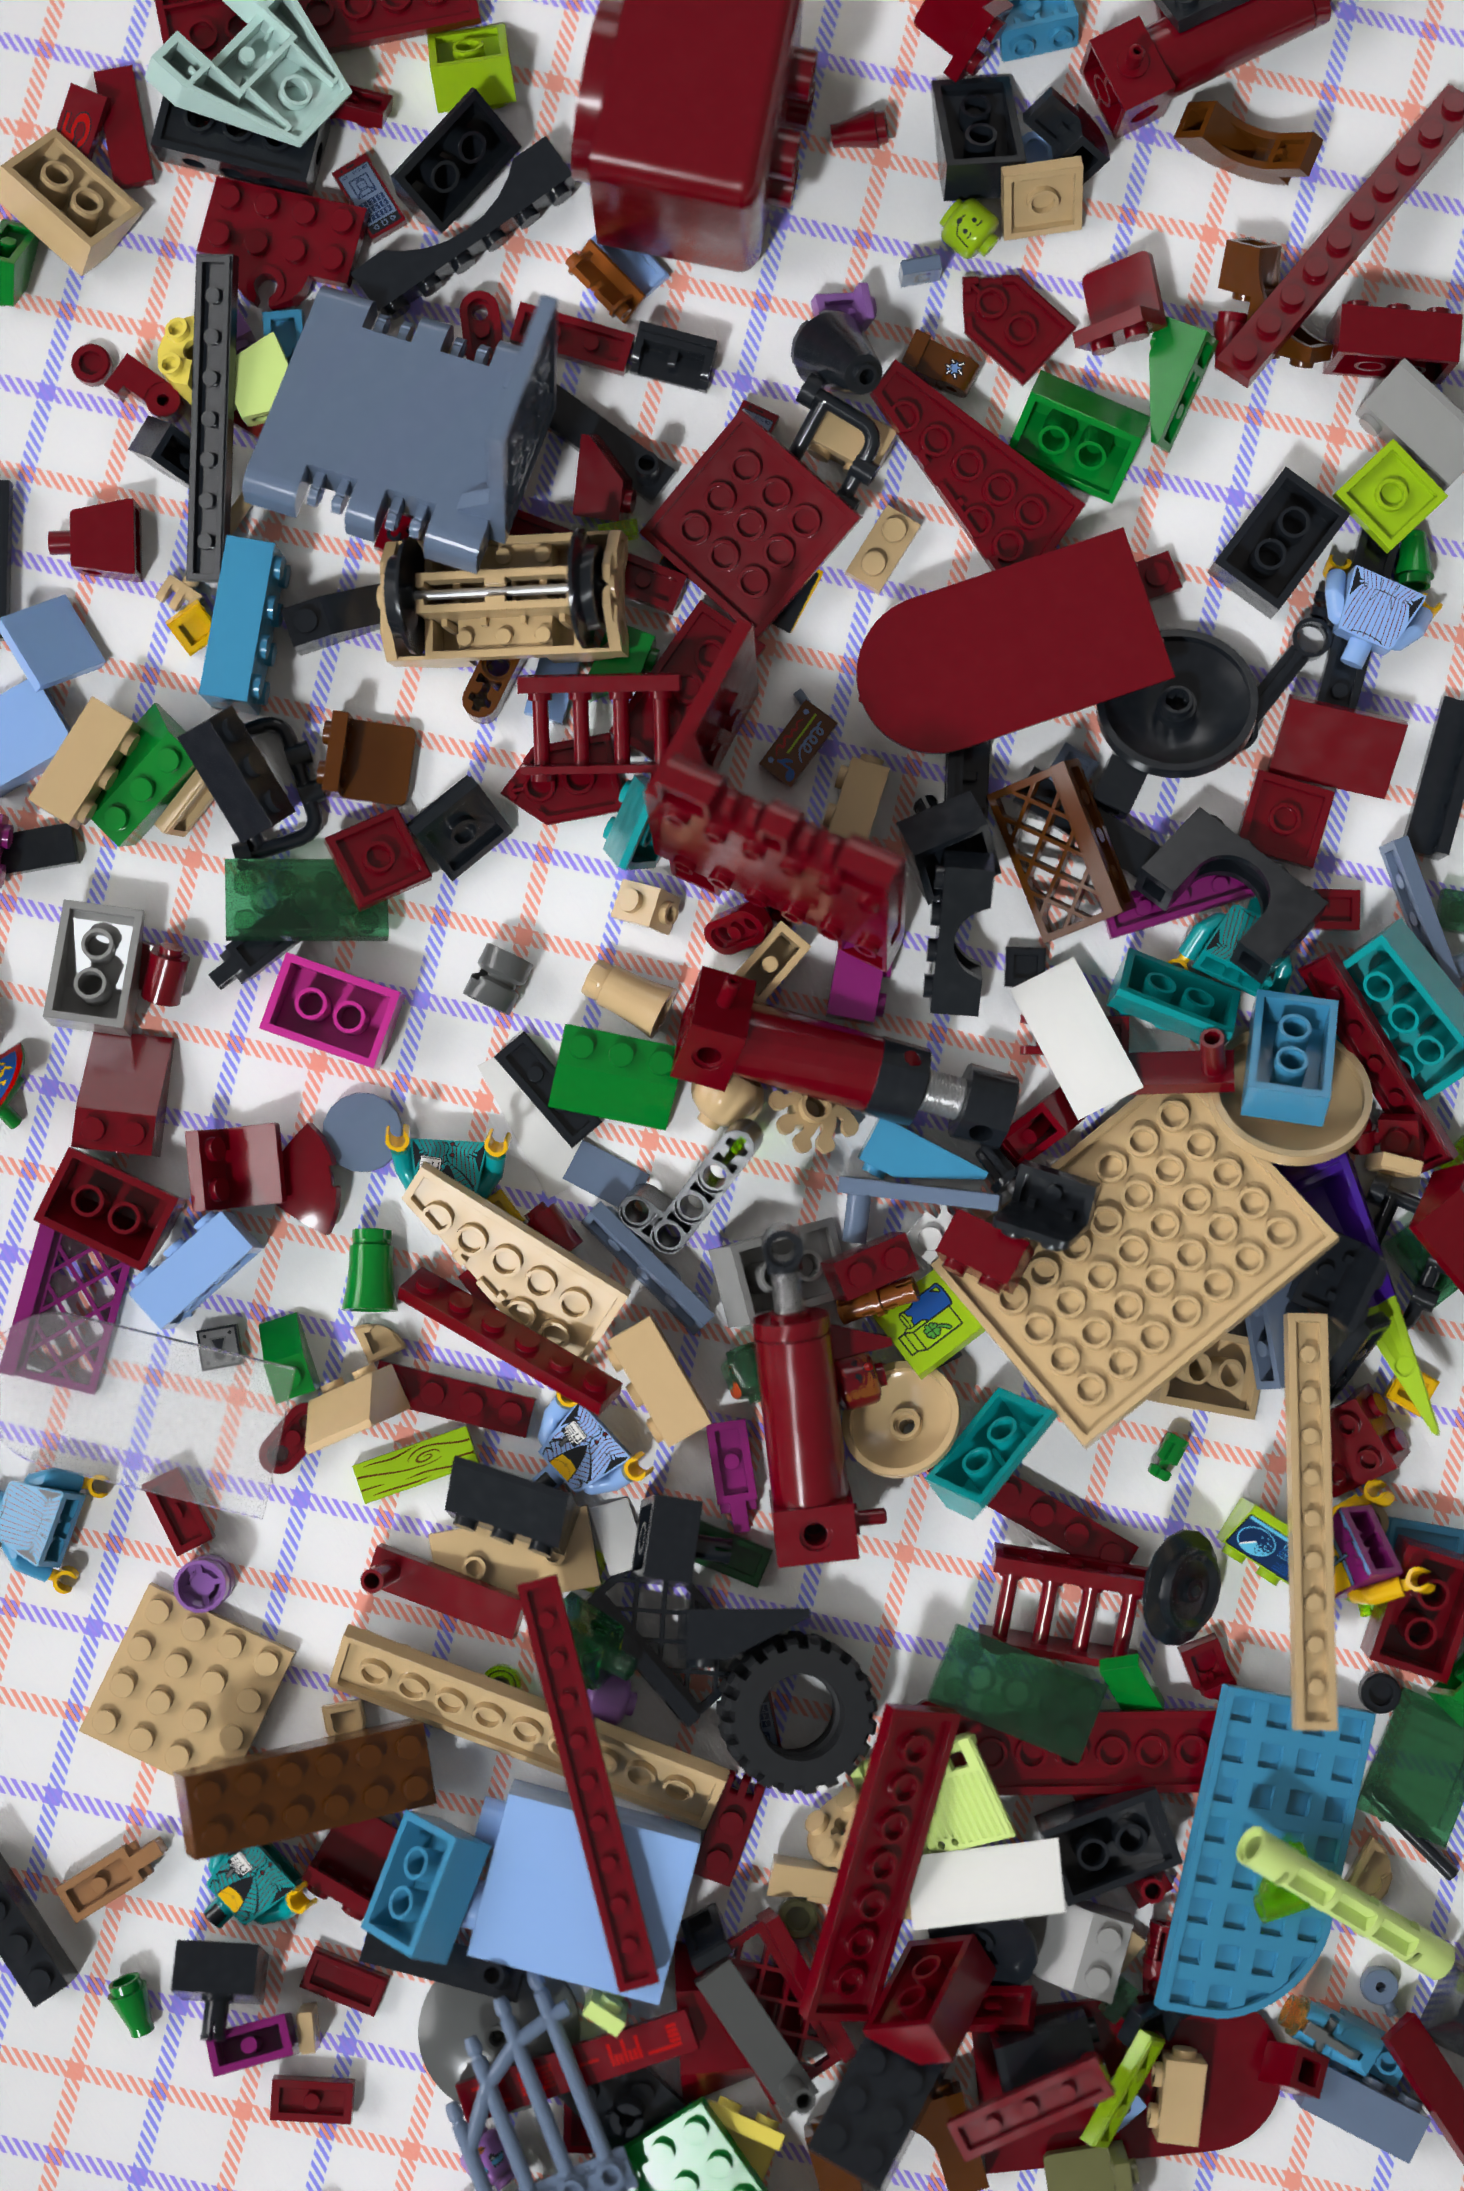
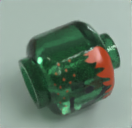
M750 1342L725 1353L727 1359L722 1363L721 1371L732 1397L736 1400L748 1399L749 1404L753 1405L761 1402L755 1347L754 1342Z

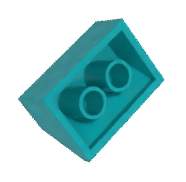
M1128 948L1111 984L1106 1005L1125 1016H1135L1150 1022L1158 1029L1173 1031L1188 1037L1199 1045L1200 1034L1208 1028H1216L1223 1032L1226 1044L1234 1034L1241 991Z
M998 1387L955 1440L945 1457L925 1477V1480L947 1508L974 1520L1058 1415L1054 1410Z

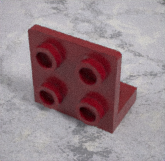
M279 1123L185 1132L192 1212L279 1204L287 1201Z

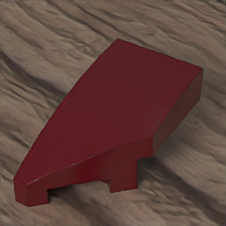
M1215 1633L1177 1647L1191 1685L1194 1689L1199 1690L1203 1697L1219 1700L1222 1683L1237 1685Z

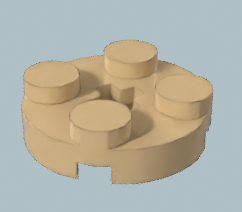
M854 1787L843 1788L838 1795L827 1801L820 1810L813 1811L806 1819L805 1829L808 1831V1851L824 1868L836 1867L839 1870L861 1793ZM845 1828L846 1832L842 1836H840L841 1832Z

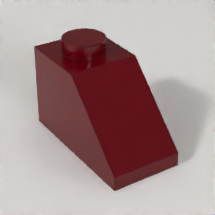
M581 434L573 515L612 521L628 520L629 513L633 514L637 498L636 490L632 489V478L599 434Z
M1059 1086L1011 1124L1000 1149L1013 1166L1017 1167L1024 1159L1031 1161L1067 1135L1086 1117L1080 1120L1077 1119L1061 1086Z

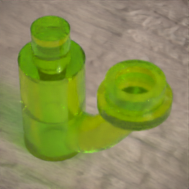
M1293 1841L1286 1842L1308 1858L1307 1851L1300 1841L1295 1843ZM1264 1877L1260 1883L1258 1894L1253 1897L1256 1913L1264 1924L1310 1909L1311 1907L1310 1903L1282 1886L1278 1887Z

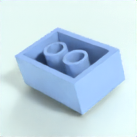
M210 1211L194 1225L197 1232L190 1239H178L163 1253L167 1258L163 1263L154 1268L151 1265L133 1279L132 1282L136 1287L128 1294L160 1330L174 1329L190 1313L197 1309L264 1249L233 1212L220 1211L214 1213Z

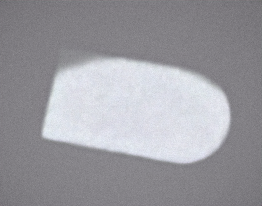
M66 1312L36 1314L15 1323L0 1336V1441L16 1455L43 1467L58 1468L76 1475L263 1520L270 1487L273 1484L272 1478L286 1412L289 1408V1398L296 1368Z

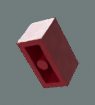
M959 1208L935 1250L941 1261H943L942 1267L947 1271L960 1277L968 1273L978 1278L979 1281L977 1283L984 1289L995 1294H999L1003 1290L1012 1295L1035 1253L1029 1241L1007 1237L1002 1234L1001 1229L995 1228L991 1223Z
M889 1232L866 1242V1244H861L820 1262L834 1299L850 1301L920 1270L905 1232Z

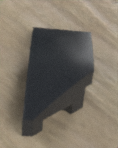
M1154 2000L1147 2001L1130 2009L1116 2037L1129 2048L1138 2031L1143 2029L1153 2032L1158 2031L1169 2042L1176 2035L1181 2021L1190 2017L1191 2014L1160 2010L1154 2005Z

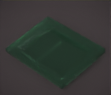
M1402 1687L1400 1702L1392 1711L1359 1794L1356 1808L1377 1817L1381 1822L1386 1821L1415 1834L1417 1838L1426 1839L1446 1848L1464 1802V1727L1458 1725L1434 1700Z

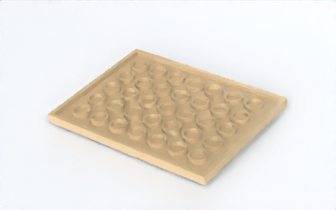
M1207 1093L1142 1094L1135 1096L1050 1166L1051 1168L1101 1183L1091 1226L1070 1249L1060 1252L1044 1249L1040 1246V1242L1023 1238L1031 1243L1035 1253L1013 1295L1003 1290L999 1294L992 1293L977 1283L979 1281L978 1278L968 1273L960 1277L947 1271L942 1267L943 1261H941L940 1257L930 1265L983 1326L988 1335L1042 1399L1056 1412L1059 1419L1080 1444L1087 1449L1338 1243L1339 1236L1271 1162L1257 1158L1242 1150L1222 1132L1211 1113ZM1011 1199L1007 1201L1004 1205H1002L1001 1209L1005 1207L1011 1201ZM995 1211L993 1214H991V1215H990L987 1219H985L984 1221L989 1222V1223L992 1224V1222H993V1217H994L999 1211Z

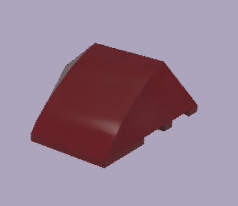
M676 1940L674 1945L677 2010L688 2007L700 2043L699 2050L680 2056L683 2099L689 2103L753 2077L754 2074L739 2048L693 1980L697 1978V1975L690 1965L691 1962L686 1943ZM739 1964L738 1972L750 1990L753 1991L758 1968ZM766 1970L761 1993L780 1996L784 1982L781 1973ZM789 1990L788 1998L796 2000L791 1990ZM759 1999L758 2002L771 2021L774 2022L778 2003ZM786 2005L780 2027L800 2031V2014L798 2013L800 2008ZM781 2034L794 2054L798 2038Z

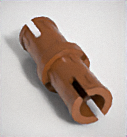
M910 1276L884 1285L850 1301L836 1300L837 1312L842 1323L846 1325L875 1314L878 1317L887 1315L888 1310L920 1301V1295L914 1277Z

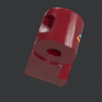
M128 353L104 384L108 392L122 403L130 394L144 404L154 418L171 424L177 423L185 412L184 401L172 385Z

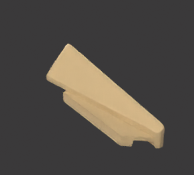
M774 1854L767 1896L806 1897V1901L829 1905L839 1870L836 1867L824 1868L814 1858L813 1860ZM910 1897L903 1919L912 1920Z

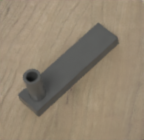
M726 1956L693 1980L785 2117H788L794 2111L799 2114L810 2113L816 2105L815 2095L819 2093L818 2089L734 1964Z

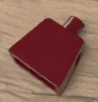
M133 498L73 509L69 514L70 530L48 532L50 555H70L71 567L77 573L116 580L143 582L141 507Z

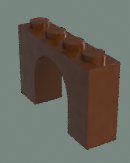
M943 2079L915 2133L923 2136L935 2149L948 2191H979L989 2188L981 2156L965 2162L947 2126L948 2118L966 2111L967 2106L959 2080L951 2083L949 2079ZM824 2114L811 2119L810 2124L804 2126L807 2146ZM808 2149L820 2191H865L861 2181L812 2154Z

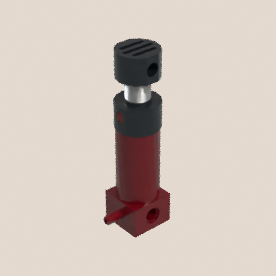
M702 965L681 1017L671 1077L725 1092L733 1074L860 1111L861 1114L903 1126L911 1125L918 1110L924 1111V1113L927 1112L948 1118V1134L950 1137L994 1150L999 1149L1010 1129L1018 1101L1019 1079L1017 1076L973 1063L967 1065L961 1078L953 1076V1074L950 1076L946 1072L944 1074L943 1072H936V1070L930 1068L932 1053L929 1048L887 1036H876L755 1001L754 995L757 981Z

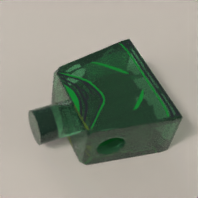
M571 1591L564 1598L586 1688L598 1690L612 1675L628 1681L637 1668L638 1659L621 1651L624 1636L622 1624Z

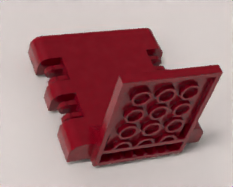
M738 618L644 791L654 852L656 855L669 860L673 876L719 897L722 891H729L730 888L744 894V898L753 905L765 908L772 921L776 923L782 921L791 929H793L795 923L802 924L806 922L817 927V931L824 937L838 941L839 950L887 973L904 937L907 857L856 834H852L848 840L807 822L805 811L776 798L769 805L729 787L728 777L717 772L759 694L753 624ZM846 942L854 944V947L844 949Z

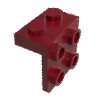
M924 0L914 18V24L921 32L953 56L944 74L956 83L968 74L974 76L982 68L987 59L986 51L991 44L998 40L1005 30L1007 23L1004 21L1014 5L1008 0Z
M1140 251L1090 272L1083 277L1082 286L1090 325L1072 332L1075 348L1091 351L1092 355L1095 356L1113 352L1118 346L1128 342L1143 340L1149 337L1151 333L1167 327L1154 259L1150 252Z
M1369 1383L1355 1389L1345 1402L1330 1409L1333 1498L1397 1469L1411 1452L1408 1448L1409 1443L1405 1433L1401 1428L1395 1427L1387 1413V1405L1383 1397L1379 1393L1374 1392Z
M380 1817L332 1828L301 1880L307 1882L306 1888L312 1894L325 1900L331 1897L343 1905L341 1909L347 1915L362 1921L398 1828Z

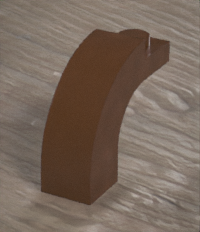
M1218 101L1188 102L1174 135V139L1184 148L1217 168L1242 178L1275 185H1288L1291 177H1309L1323 143V139L1315 132L1278 133L1254 127L1238 119Z

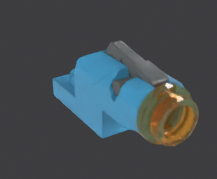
M1292 1994L1284 2003L1278 2017V2024L1285 2027V2033L1289 2034L1291 2038L1363 2076L1370 2073L1396 2088L1403 2076V2072L1381 2039L1386 2033L1385 2031L1344 2008L1337 2012L1305 1996L1299 1998Z

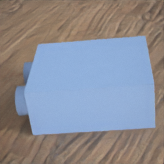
M514 1779L507 1801L486 1796L479 1817L475 1837L490 1844V1849L494 1850L487 1879L486 1881L478 1879L461 1927L473 1930L467 1956L659 2005L701 1844V1829L683 1822L616 1805L660 1977V1983L619 1993L569 1793Z

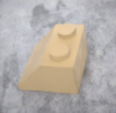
M372 1363L352 1372L354 1381L345 1384L341 1377L320 1387L323 1394L308 1401L305 1449L308 1455L411 1408L392 1364L377 1370L375 1364Z

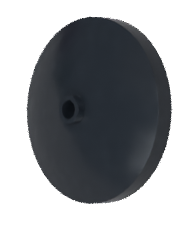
M1162 630L1160 634L1164 639V645L1175 678L1097 704V720L1101 733L1110 748L1122 760L1134 768L1165 778L1196 777L1224 766L1239 754L1247 744L1257 719L1259 704L1257 684L1245 660L1223 641L1211 635L1193 630Z

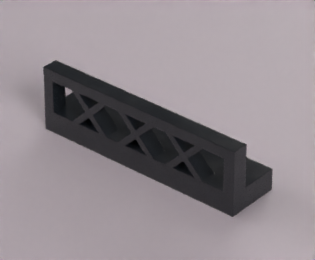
M1445 695L1440 699L1403 837L1408 835L1415 855L1437 861L1448 856L1450 853L1464 801V701Z

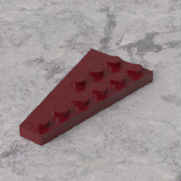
M896 359L888 367L876 389L869 394L991 571L1053 551L1085 507V503Z

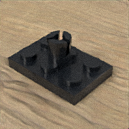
M650 2066L587 2086L612 2149L627 2144L690 2105ZM568 2092L559 2095L558 2097L581 2118L572 2093Z

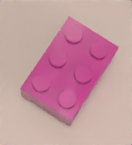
M286 952L259 1029L379 1071L406 995L391 988Z

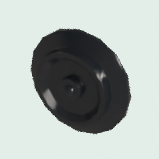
M1182 1529L1167 1537L1156 1550L1146 1572L1142 1593L1144 1619L1150 1634L1164 1645L1180 1646L1194 1638L1212 1617L1219 1600L1221 1577L1217 1557L1211 1542L1199 1531Z
M1022 1918L928 1929L929 1939L975 1934L997 1969L990 1986H1020L1031 1978L1038 1963L1037 1942L1027 1923Z

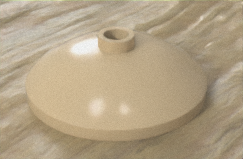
M895 1361L883 1365L888 1385L881 1387L882 1394L879 1402L854 1410H843L842 1432L848 1450L865 1469L883 1477L907 1478L929 1470L949 1452L959 1432L961 1408L954 1388L938 1370L935 1369L921 1380L907 1361ZM908 1424H914V1429L910 1433H903L904 1428Z

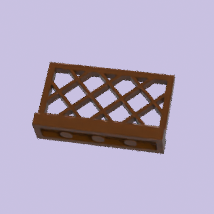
M1079 758L1062 761L1044 771L986 795L1044 944L1137 908ZM1050 777L1057 791L1052 805L1035 797L1040 782ZM1030 786L1028 794L1021 791L1022 789ZM1012 794L1025 800L1018 819L1006 814L1001 798ZM1032 804L1049 811L1042 831L1025 823ZM1056 815L1069 821L1072 830L1067 842L1050 835ZM1022 830L1039 837L1033 856L1021 852L1018 839ZM1046 841L1064 849L1057 868L1039 860ZM1075 841L1077 842L1079 848L1074 846ZM1071 853L1082 857L1086 870L1082 880L1064 872ZM1036 867L1054 875L1047 894L1036 889L1032 878ZM1061 879L1078 886L1072 905L1054 898ZM1085 890L1098 896L1104 912L1092 916L1078 909ZM1051 904L1069 912L1063 928L1053 932L1046 917ZM1075 916L1083 919L1079 922L1073 923Z

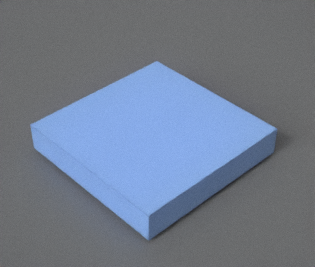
M66 594L0 617V634L35 692L100 669L106 663Z

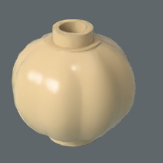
M732 1074L725 1092L695 1083L691 1085L692 1099L700 1111L697 1119L712 1130L717 1131L720 1126L730 1127L736 1120L742 1118L754 1121L763 1109L764 1089L760 1082Z

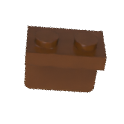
M333 710L332 720H326L324 723L322 742L328 745L326 760H320L318 764L317 784H322L321 790L328 797L392 806L405 805L408 800L417 738L415 730L407 726L353 719L349 712Z

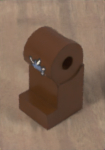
M916 329L901 362L902 365L931 387L961 398L968 396L980 370V365L972 358L931 340L930 335Z

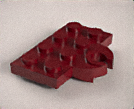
M216 176L196 251L198 254H234L239 256L238 290L251 305L259 307L261 303L259 297L260 286L265 281L273 280L277 282V289L269 297L270 309L272 311H280L294 305L297 308L307 297L312 281L346 289L351 288L353 281L351 272L357 266L370 213L364 207Z

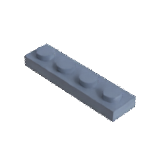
M600 1201L581 1223L694 1336L715 1316L709 1310L710 1306L706 1299L697 1292H691L681 1282V1276L678 1271L670 1264H663L652 1253L651 1245L640 1236L634 1235L624 1225L619 1217V1212L610 1206L606 1207Z

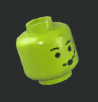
M969 198L964 202L961 199L956 200L939 223L943 227L941 232L942 240L965 259H971L978 253L985 257L999 240V237L994 234L998 228V218L974 198Z

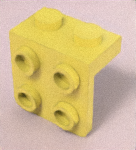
M720 2095L718 2102L708 2098L707 2102L763 2181L775 2150H780L786 2136L782 2131L778 2130L780 2122L757 2112L755 2119L742 2114L740 2110L743 2105Z

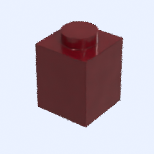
M1267 2040L1257 2081L1289 2094L1320 2099L1330 2058L1299 2045Z

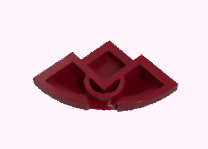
M307 1123L282 1151L287 1201L276 1205L307 1226L324 1235H330L335 1226L341 1202V1187L339 1185L333 1186L334 1175L329 1167L335 1166L337 1161L331 1146L321 1131L313 1123Z

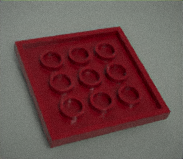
M741 409L639 533L735 621L740 618L752 623L754 637L760 639L863 517L747 411Z

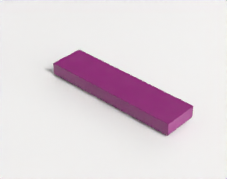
M1212 875L1203 877L1191 884L1166 912L1139 891L1132 890L1131 894L1137 908L1108 918L1104 922L1111 940L1255 896V894L1249 887L1234 878ZM1099 901L1101 912H1104Z

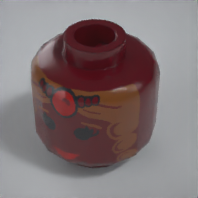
M867 1353L835 1360L839 1403L845 1410L858 1409L880 1401L881 1387L888 1385L881 1362L874 1364L872 1358Z

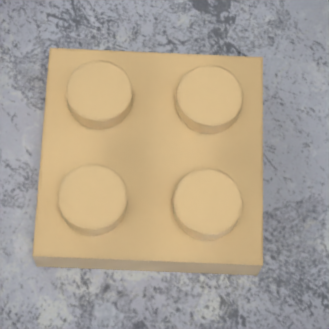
M1081 155L1001 167V231L1004 241L1082 230L1084 166Z

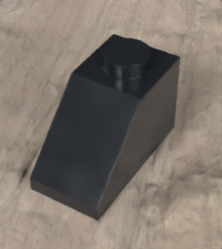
M148 415L128 450L157 471L189 489L190 437L173 424Z

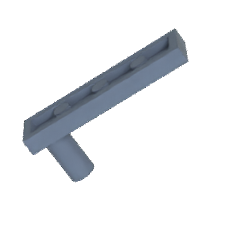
M1408 835L1379 847L1407 926L1456 988L1463 987L1460 979L1464 978V952L1454 956L1451 955Z
M839 1176L837 1193L847 1194L842 1241L866 1244L871 1197L1000 1211L1003 1194Z

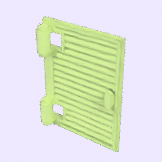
M965 1732L955 1736L950 1755L962 1751L968 1764L954 1767L949 1757L922 1855L963 1850L1017 1835L976 1746L977 1739L974 1733ZM870 1758L862 1760L856 1765L858 1768L850 1775L858 1792H861Z

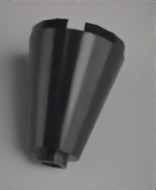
M823 310L818 312L819 315L810 321L806 320L800 325L792 341L791 359L798 375L804 382L811 373H814L826 381L824 387L826 391L864 395L876 389L882 379V366L862 325L853 316L841 310Z

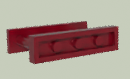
M682 672L521 675L517 677V694H528V701H532L534 763H524L520 767V775H531V782L555 781V774L651 773L652 778L670 744L669 698H673V691H680L682 689ZM649 691V699H653L654 761L630 762L629 699H633V692ZM592 692H608V699L613 700L614 762H590L588 700H592ZM552 693H568V700H572L574 763H550L548 701L552 700Z
M994 1542L992 1552L993 1572L999 1573L1002 1576V1582L993 1626L983 1624L978 1626L980 1648H985L986 1651L996 1655H1006L1011 1652L1099 1667L1101 1659L1138 1654V1650L1129 1649L1138 1601L1142 1599L1148 1567ZM1023 1577L1038 1579L1042 1583L1033 1633L1009 1629L1018 1580L1023 1579ZM1063 1584L1079 1586L1082 1589L1073 1639L1049 1635L1058 1587ZM1103 1590L1118 1592L1123 1596L1113 1646L1089 1642L1098 1594L1102 1593Z

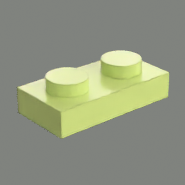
M589 1988L585 1996L582 2015L617 2037L626 2024L629 2002L624 2000L625 1996Z

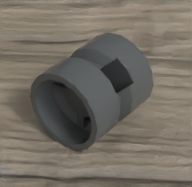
M487 943L477 962L481 970L479 973H472L463 994L510 1016L519 997L515 989L517 986L525 985L534 965L502 948Z

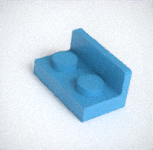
M1008 0L1014 6L1004 21L1007 23V26L999 37L1000 56L1003 62L1072 48L1079 44V15L1073 0Z

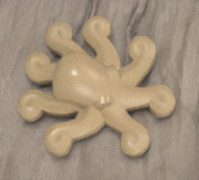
M778 1090L770 1093L767 1098L768 1105L775 1111H781L788 1107L787 1114L778 1118L776 1128L782 1135L791 1134L795 1128L800 1130L792 1139L794 1149L800 1154L807 1153L812 1148L810 1138L815 1134L819 1126L821 1131L815 1139V1147L822 1154H828L835 1148L832 1135L836 1128L837 1119L841 1121L840 1132L845 1137H852L859 1130L856 1118L844 1106L795 1092L784 1095L783 1092Z

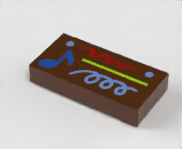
M806 699L762 758L759 765L792 788L839 723Z

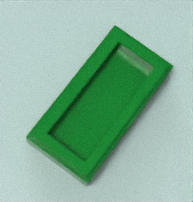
M1139 1654L1100 1660L1099 1672L1121 1709L1164 1710L1165 1699Z

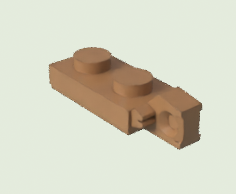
M161 1836L143 1847H140L138 1842L134 1840L129 1844L122 1845L61 1883L55 1890L75 1923H78L144 1882L148 1878L147 1876L155 1871L150 1863L164 1855V1852L169 1849Z

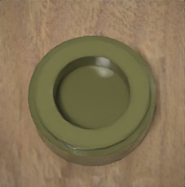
M788 1897L780 1904L777 1914L780 1916L792 1939H803L812 1934L818 1921L817 1911L812 1902L806 1901V1897Z

